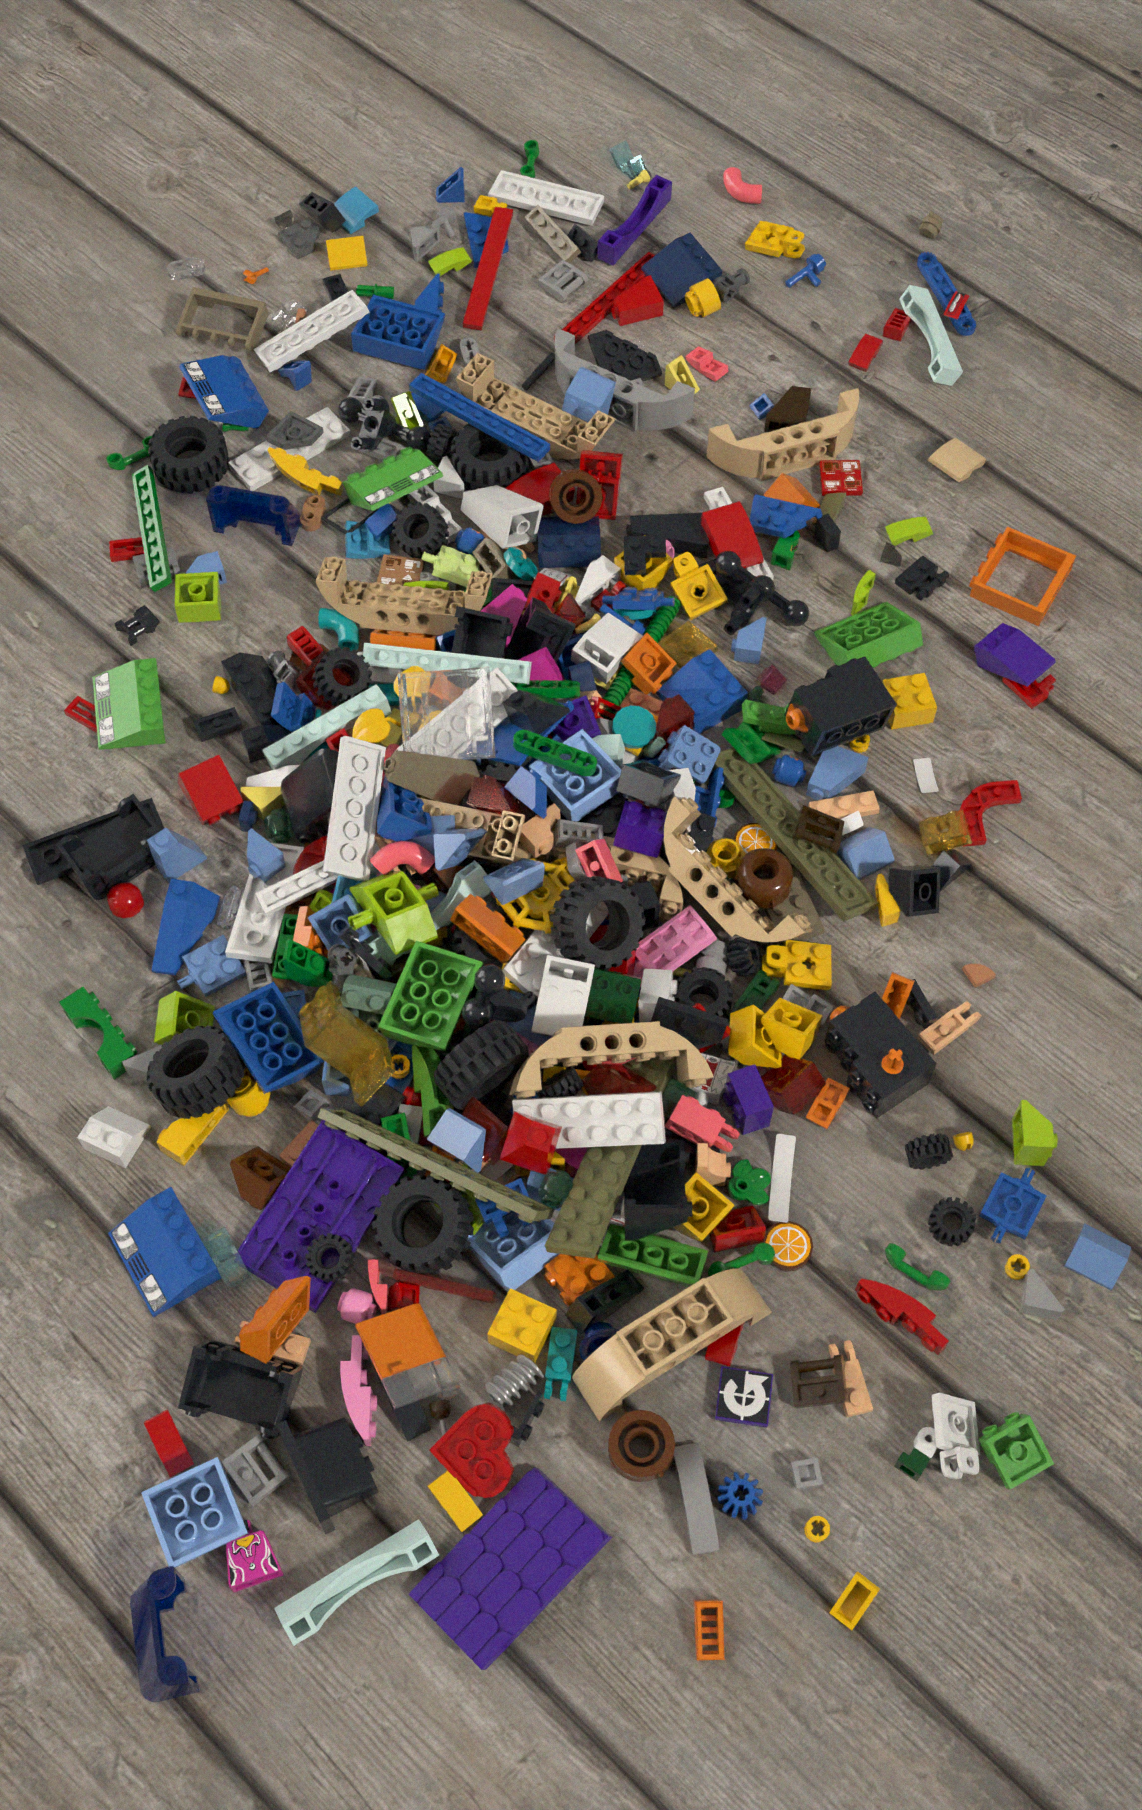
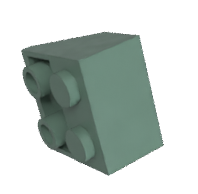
M350 974L343 985L337 1028L384 1038L378 1026L397 984Z

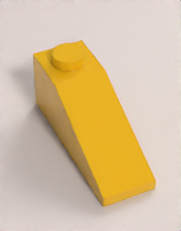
M227 1102L221 1107H216L209 1114H202V1117L194 1118L191 1116L190 1119L180 1118L172 1122L158 1136L157 1144L160 1151L185 1166L228 1112Z

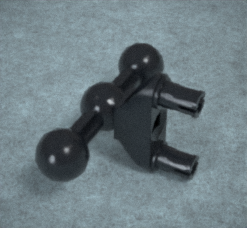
M375 395L372 398H365L364 401L367 403H363V406L354 397L345 398L339 404L338 412L344 421L349 423L358 420L363 421L359 436L352 438V441H355L351 442L352 449L360 450L363 453L372 452L378 447L384 437H389L392 434L406 440L408 447L418 449L421 452L427 449L428 440L431 438L429 431L421 426L409 429L398 424L396 418L390 413L389 404L383 396Z
M729 550L723 551L717 556L715 567L721 576H735L747 584L746 589L731 613V619L724 626V631L727 634L733 635L740 627L746 626L763 602L767 600L783 611L784 620L789 625L801 626L807 622L810 612L805 602L787 600L775 591V584L770 577L765 575L754 576L743 568L737 553Z
M491 963L480 967L475 973V983L471 990L472 999H469L462 1009L463 1020L466 1024L464 1029L457 1031L451 1038V1051L464 1041L467 1036L472 1035L477 1029L484 1027L492 1020L519 1022L525 1019L527 1011L537 1004L538 997L535 994L530 997L533 992L528 991L519 1000L503 989L505 986V974L499 966Z

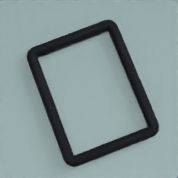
M348 497L323 515L322 520L342 533L347 534L352 533L363 525L378 509L347 531L327 518L350 502Z

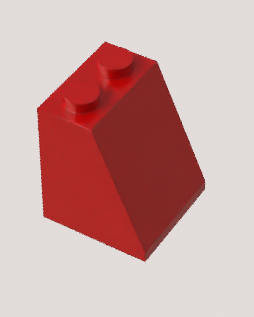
M220 755L178 773V784L202 825L206 823L209 826L221 820V816L227 813L231 816L241 811L240 807H242L244 801Z

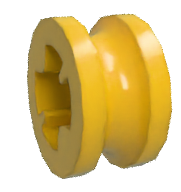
M866 735L850 741L849 746L851 750L857 753L865 752L869 747L870 736Z
M400 1054L391 1057L388 1062V1072L391 1077L402 1079L408 1075L410 1069L409 1059ZM395 1063L398 1065L402 1063L403 1070L401 1071L400 1068L399 1071L394 1070Z
M1020 1254L1012 1255L1005 1265L1006 1274L1014 1280L1023 1279L1030 1269L1028 1259ZM1015 1262L1020 1263V1267H1023L1020 1272L1014 1271L1015 1267H1011Z
M813 1516L806 1522L804 1532L810 1541L815 1543L821 1542L828 1537L830 1525L824 1517ZM815 1522L816 1525L822 1524V1536H819V1533L816 1535L812 1534L813 1525L811 1523Z

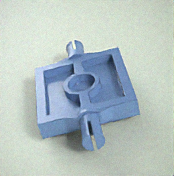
M224 935L182 956L189 975L177 980L181 990L194 983L201 989L204 996L207 997L247 975L240 959L226 957L225 951L228 941Z

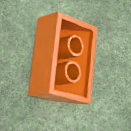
M375 629L371 632L370 643L437 651L435 637L440 635Z
M469 894L455 908L450 921L502 964L508 963L525 942L524 934L517 927H510L504 922L505 918L499 912H492L487 908V903L481 897H474L472 894Z
M302 1276L283 1281L278 1289L272 1290L263 1307L260 1306L256 1310L252 1321L242 1327L239 1333L240 1351L266 1364L269 1362L309 1311L310 1277Z

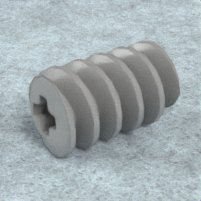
M521 1354L517 1356L518 1363L514 1361L509 1363L510 1370L502 1369V1377L496 1375L493 1378L494 1384L488 1382L485 1385L492 1402L504 1412V1402L512 1406L511 1396L520 1399L519 1389L528 1392L527 1382L535 1386L537 1383L534 1376L544 1377L538 1366Z

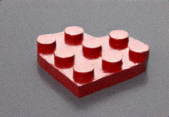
M491 1403L476 1405L465 1412L429 1451L471 1495L483 1498L494 1497L505 1490L514 1471L511 1460L505 1452L511 1441L514 1428L507 1414L498 1406Z

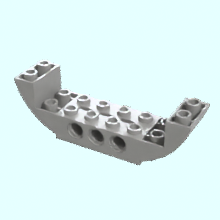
M559 328L557 329L555 335V376L564 394H566L579 368L584 367L616 382L608 415L615 418L614 423L634 432L636 430H663L683 424L693 417L695 388L677 381L668 394L664 396L625 377H621L591 362L576 357L575 335Z

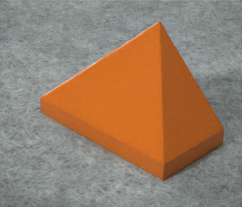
M892 972L882 1000L900 1019L915 981Z

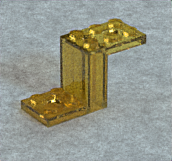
M331 980L326 986L323 985L318 989L315 998L310 1003L303 1005L299 1012L305 1047L350 1079L354 1101L363 1106L395 1072L386 1038L342 1006L338 986Z

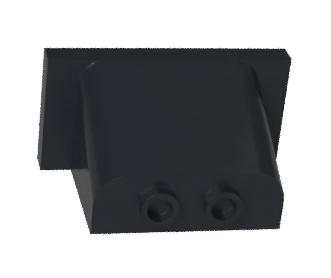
M532 597L505 650L504 659L519 660L547 647L557 663L575 629V623L553 614L546 603Z
M345 1417L294 1435L286 1420L276 1425L325 1534L336 1530L330 1517L379 1492L370 1473L375 1470L368 1455L363 1458L359 1449L363 1447V1443L358 1432L352 1434Z

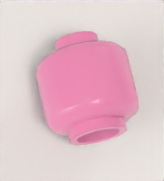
M351 1288L348 1292L342 1293L337 1311L340 1312L341 1319L356 1324L374 1318L377 1305L374 1304V1296L372 1294Z

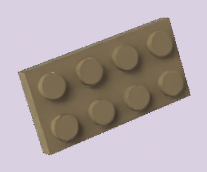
M785 855L793 870L791 891L783 903L775 907L764 908L767 917L774 923L775 927L790 914H803L811 922L809 926L813 930L788 940L801 941L824 934L825 929L796 866ZM765 871L755 874L757 878L762 880L773 878L770 873ZM785 940L779 941L780 946H784Z

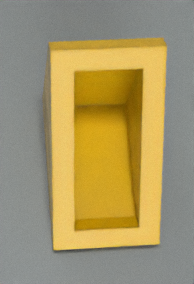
M857 1571L829 1613L850 1630H853L880 1588Z

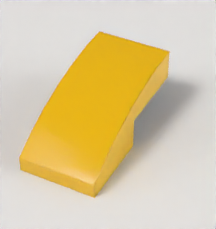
M448 1470L427 1486L460 1532H463L483 1516L459 1481Z

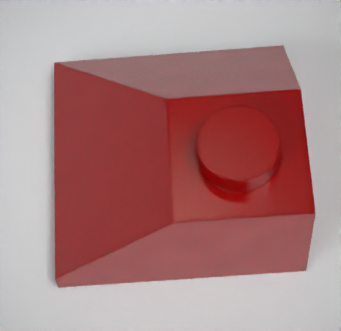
M514 1111L500 1160L548 1175L562 1126Z

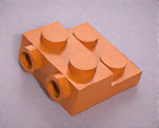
M648 633L643 635L620 661L634 675L631 681L646 695L650 692L655 694L662 687L660 682L662 680L665 682L674 673L672 668L677 664Z
M308 906L300 907L293 941L328 958L326 946L308 919L315 912Z
M559 1254L544 1266L545 1274L543 1275L551 1287L556 1286L561 1292L559 1296L568 1307L580 1295L615 1277L608 1267L598 1260L597 1254L594 1259Z

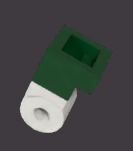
M931 1427L922 1428L915 1437L914 1449L910 1455L902 1452L894 1465L895 1468L916 1482L937 1449L935 1429Z

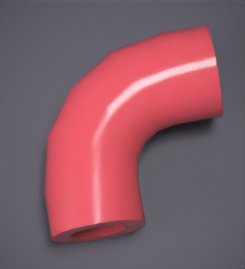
M730 167L724 171L723 178L726 191L734 199L744 203L761 204V184H748L744 182L741 171L738 168Z
M398 841L389 843L377 851L370 859V862L383 875L389 874L400 864L410 865L421 875L433 865L435 856L415 842Z

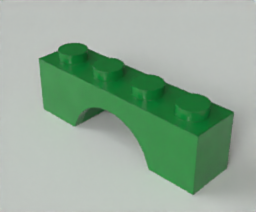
M83 986L59 1001L64 1013L76 1029L92 1027L104 1033L103 1043L97 1051V1055L111 1077L115 1080L127 1072L122 1061L134 1057L138 1052L131 1042L126 1044L123 1040L125 1035L118 1025L113 1026L110 1021L113 1019L105 1008L102 1010L99 1008L98 1004L100 1001L93 991L88 993Z

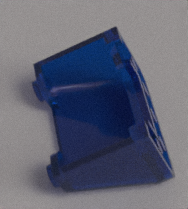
M223 485L211 488L206 497L214 532L224 534V529L227 526L232 525V527L236 528L239 520L275 526V535H281L282 545H293L301 524V515L286 497Z
M174 1566L154 1571L132 1593L130 1598L140 1691L143 1697L151 1702H160L200 1692L198 1677L188 1675L185 1661L178 1656H166L161 1613L175 1610L174 1603L176 1598L180 1594L187 1593L185 1578Z

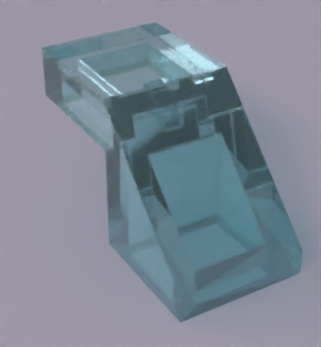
M626 140L609 149L616 167L631 180L638 177L642 170H647L641 155L633 157Z
M225 1227L202 1238L227 1289L251 1278Z

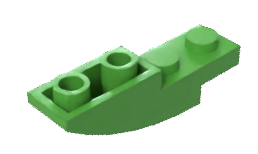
M745 700L742 703L744 723L759 725V731L796 734L788 726L784 715L788 704L784 708L751 700Z
M413 1045L414 1090L416 1093H421L424 1137H428L444 1112L449 1108L454 1110V1107L434 1082V1072L438 1069V1065L441 1062L439 1056L432 1048Z

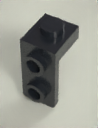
M537 1392L519 1428L513 1426L514 1433L511 1436L510 1443L517 1447L520 1446L522 1440L525 1442L528 1440L533 1429L530 1425L534 1417L539 1418L544 1409L545 1403L542 1402V1393Z

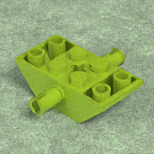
M391 871L387 875H379L350 887V892L364 911L349 916L348 922L354 930L372 923L394 954H401L412 949L416 941L427 943L438 937L428 905L425 902L438 897V889L434 886V883L416 889L403 871Z

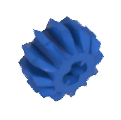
M734 1472L733 1480L726 1476L724 1478L725 1485H719L718 1491L723 1495L718 1497V1502L726 1503L722 1508L724 1513L730 1509L733 1510L731 1514L733 1519L740 1512L742 1519L745 1520L748 1517L747 1511L755 1515L757 1513L755 1506H762L763 1501L758 1497L763 1494V1489L755 1488L758 1484L757 1479H753L751 1482L748 1481L749 1473H745L743 1479H740L739 1473ZM737 1491H742V1495L746 1494L744 1501L738 1500L739 1496L737 1498L734 1497Z

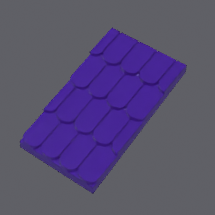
M322 1119L233 1257V1262L244 1267L276 1289H278L283 1281L302 1276L310 1277L309 1310L316 1313L336 1282H324L310 1272L306 1264L308 1260L305 1259L306 1254H309L308 1246L312 1247L314 1244L312 1241L320 1239V1235L327 1236V1233H332L344 1238L351 1245L352 1251L355 1253L358 1245L372 1226V1222L377 1218L373 1213L375 1207L380 1208L382 1204L379 1201L382 1194L387 1196L391 1192L388 1188L393 1183L398 1185L405 1168L360 1141L345 1135V1132L326 1126L325 1120ZM333 1248L324 1251L321 1257L323 1266L328 1268L335 1266L339 1261V1252Z
M534 1467L522 1477L504 1498H501L471 1532L466 1534L441 1562L438 1561L408 1595L418 1603L481 1670H486L611 1540L612 1536L539 1468Z

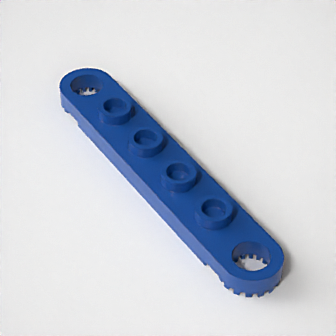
M929 252L921 253L917 260V266L945 311L957 290L941 263L936 259L935 254L932 255ZM966 304L958 319L949 317L956 331L963 336L972 335L976 329V321L972 318V314ZM963 325H969L970 328L968 327V329H967V327H966V329H965V327H963Z

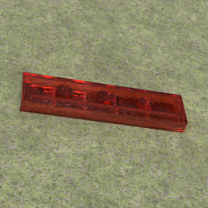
M394 1269L393 1273L394 1280L483 1302L494 1303L496 1296L494 1291L409 1271Z

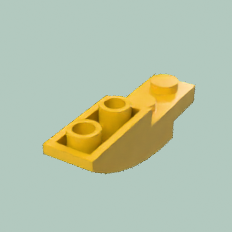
M279 447L275 449L268 448L269 456L276 467L290 481L314 495H320L322 489L339 496L342 495L344 487L339 478L332 475L329 477L324 476L320 471L313 468L309 470L306 459L301 455L295 454L293 456L287 454L284 449Z

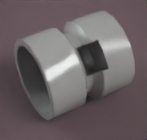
M715 940L698 954L699 959H697L696 963L698 971L702 970V967H707V971L714 969L717 970V975L722 973L725 976L728 945L720 940Z

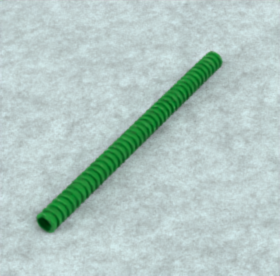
M674 597V607H659L642 635L648 633L659 643L682 607L680 601ZM624 665L602 698L618 706L622 704V701L634 684L631 681L634 675ZM609 708L605 709V711H608L614 715L616 713V711H613ZM603 715L600 716V717L605 718V719H607V720H612V719H610V718H608V717H606V716H603ZM547 796V799L550 801V806L553 805V802L551 801L549 796Z

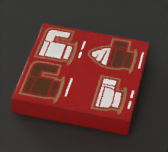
M819 460L822 496L842 492L846 493V496H862L863 486L860 460Z

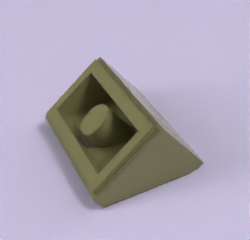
M846 493L826 494L819 508L822 511V515L828 513L833 521L836 522L845 503ZM816 517L812 522V525L816 526Z

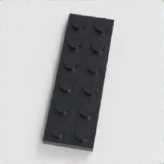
M149 798L141 801L140 803L161 830L165 829L153 799ZM117 810L22 845L37 885L75 872L56 846L58 842L69 835H77L83 840L118 817L119 813Z

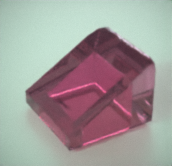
M771 665L762 671L754 683L774 695L787 679L774 665Z

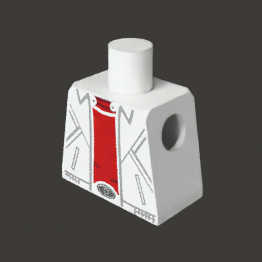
M701 1053L707 1061L714 1078L707 1080L706 1084L700 1087L686 1088V1095L695 1098L700 1105L707 1108L708 1102L719 1104L723 1097L722 1094L725 1092L724 1083H726L727 1074L734 1071L736 1063Z

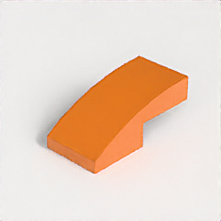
M828 1077L805 1118L828 1129L850 1088Z

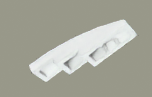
M425 485L406 494L414 506H416V502H421L423 505L427 503L431 507L433 506L446 520L445 522L449 527L447 529L449 537H446L448 540L447 544L456 539L462 528L452 519L451 512L440 503L439 496L431 488Z

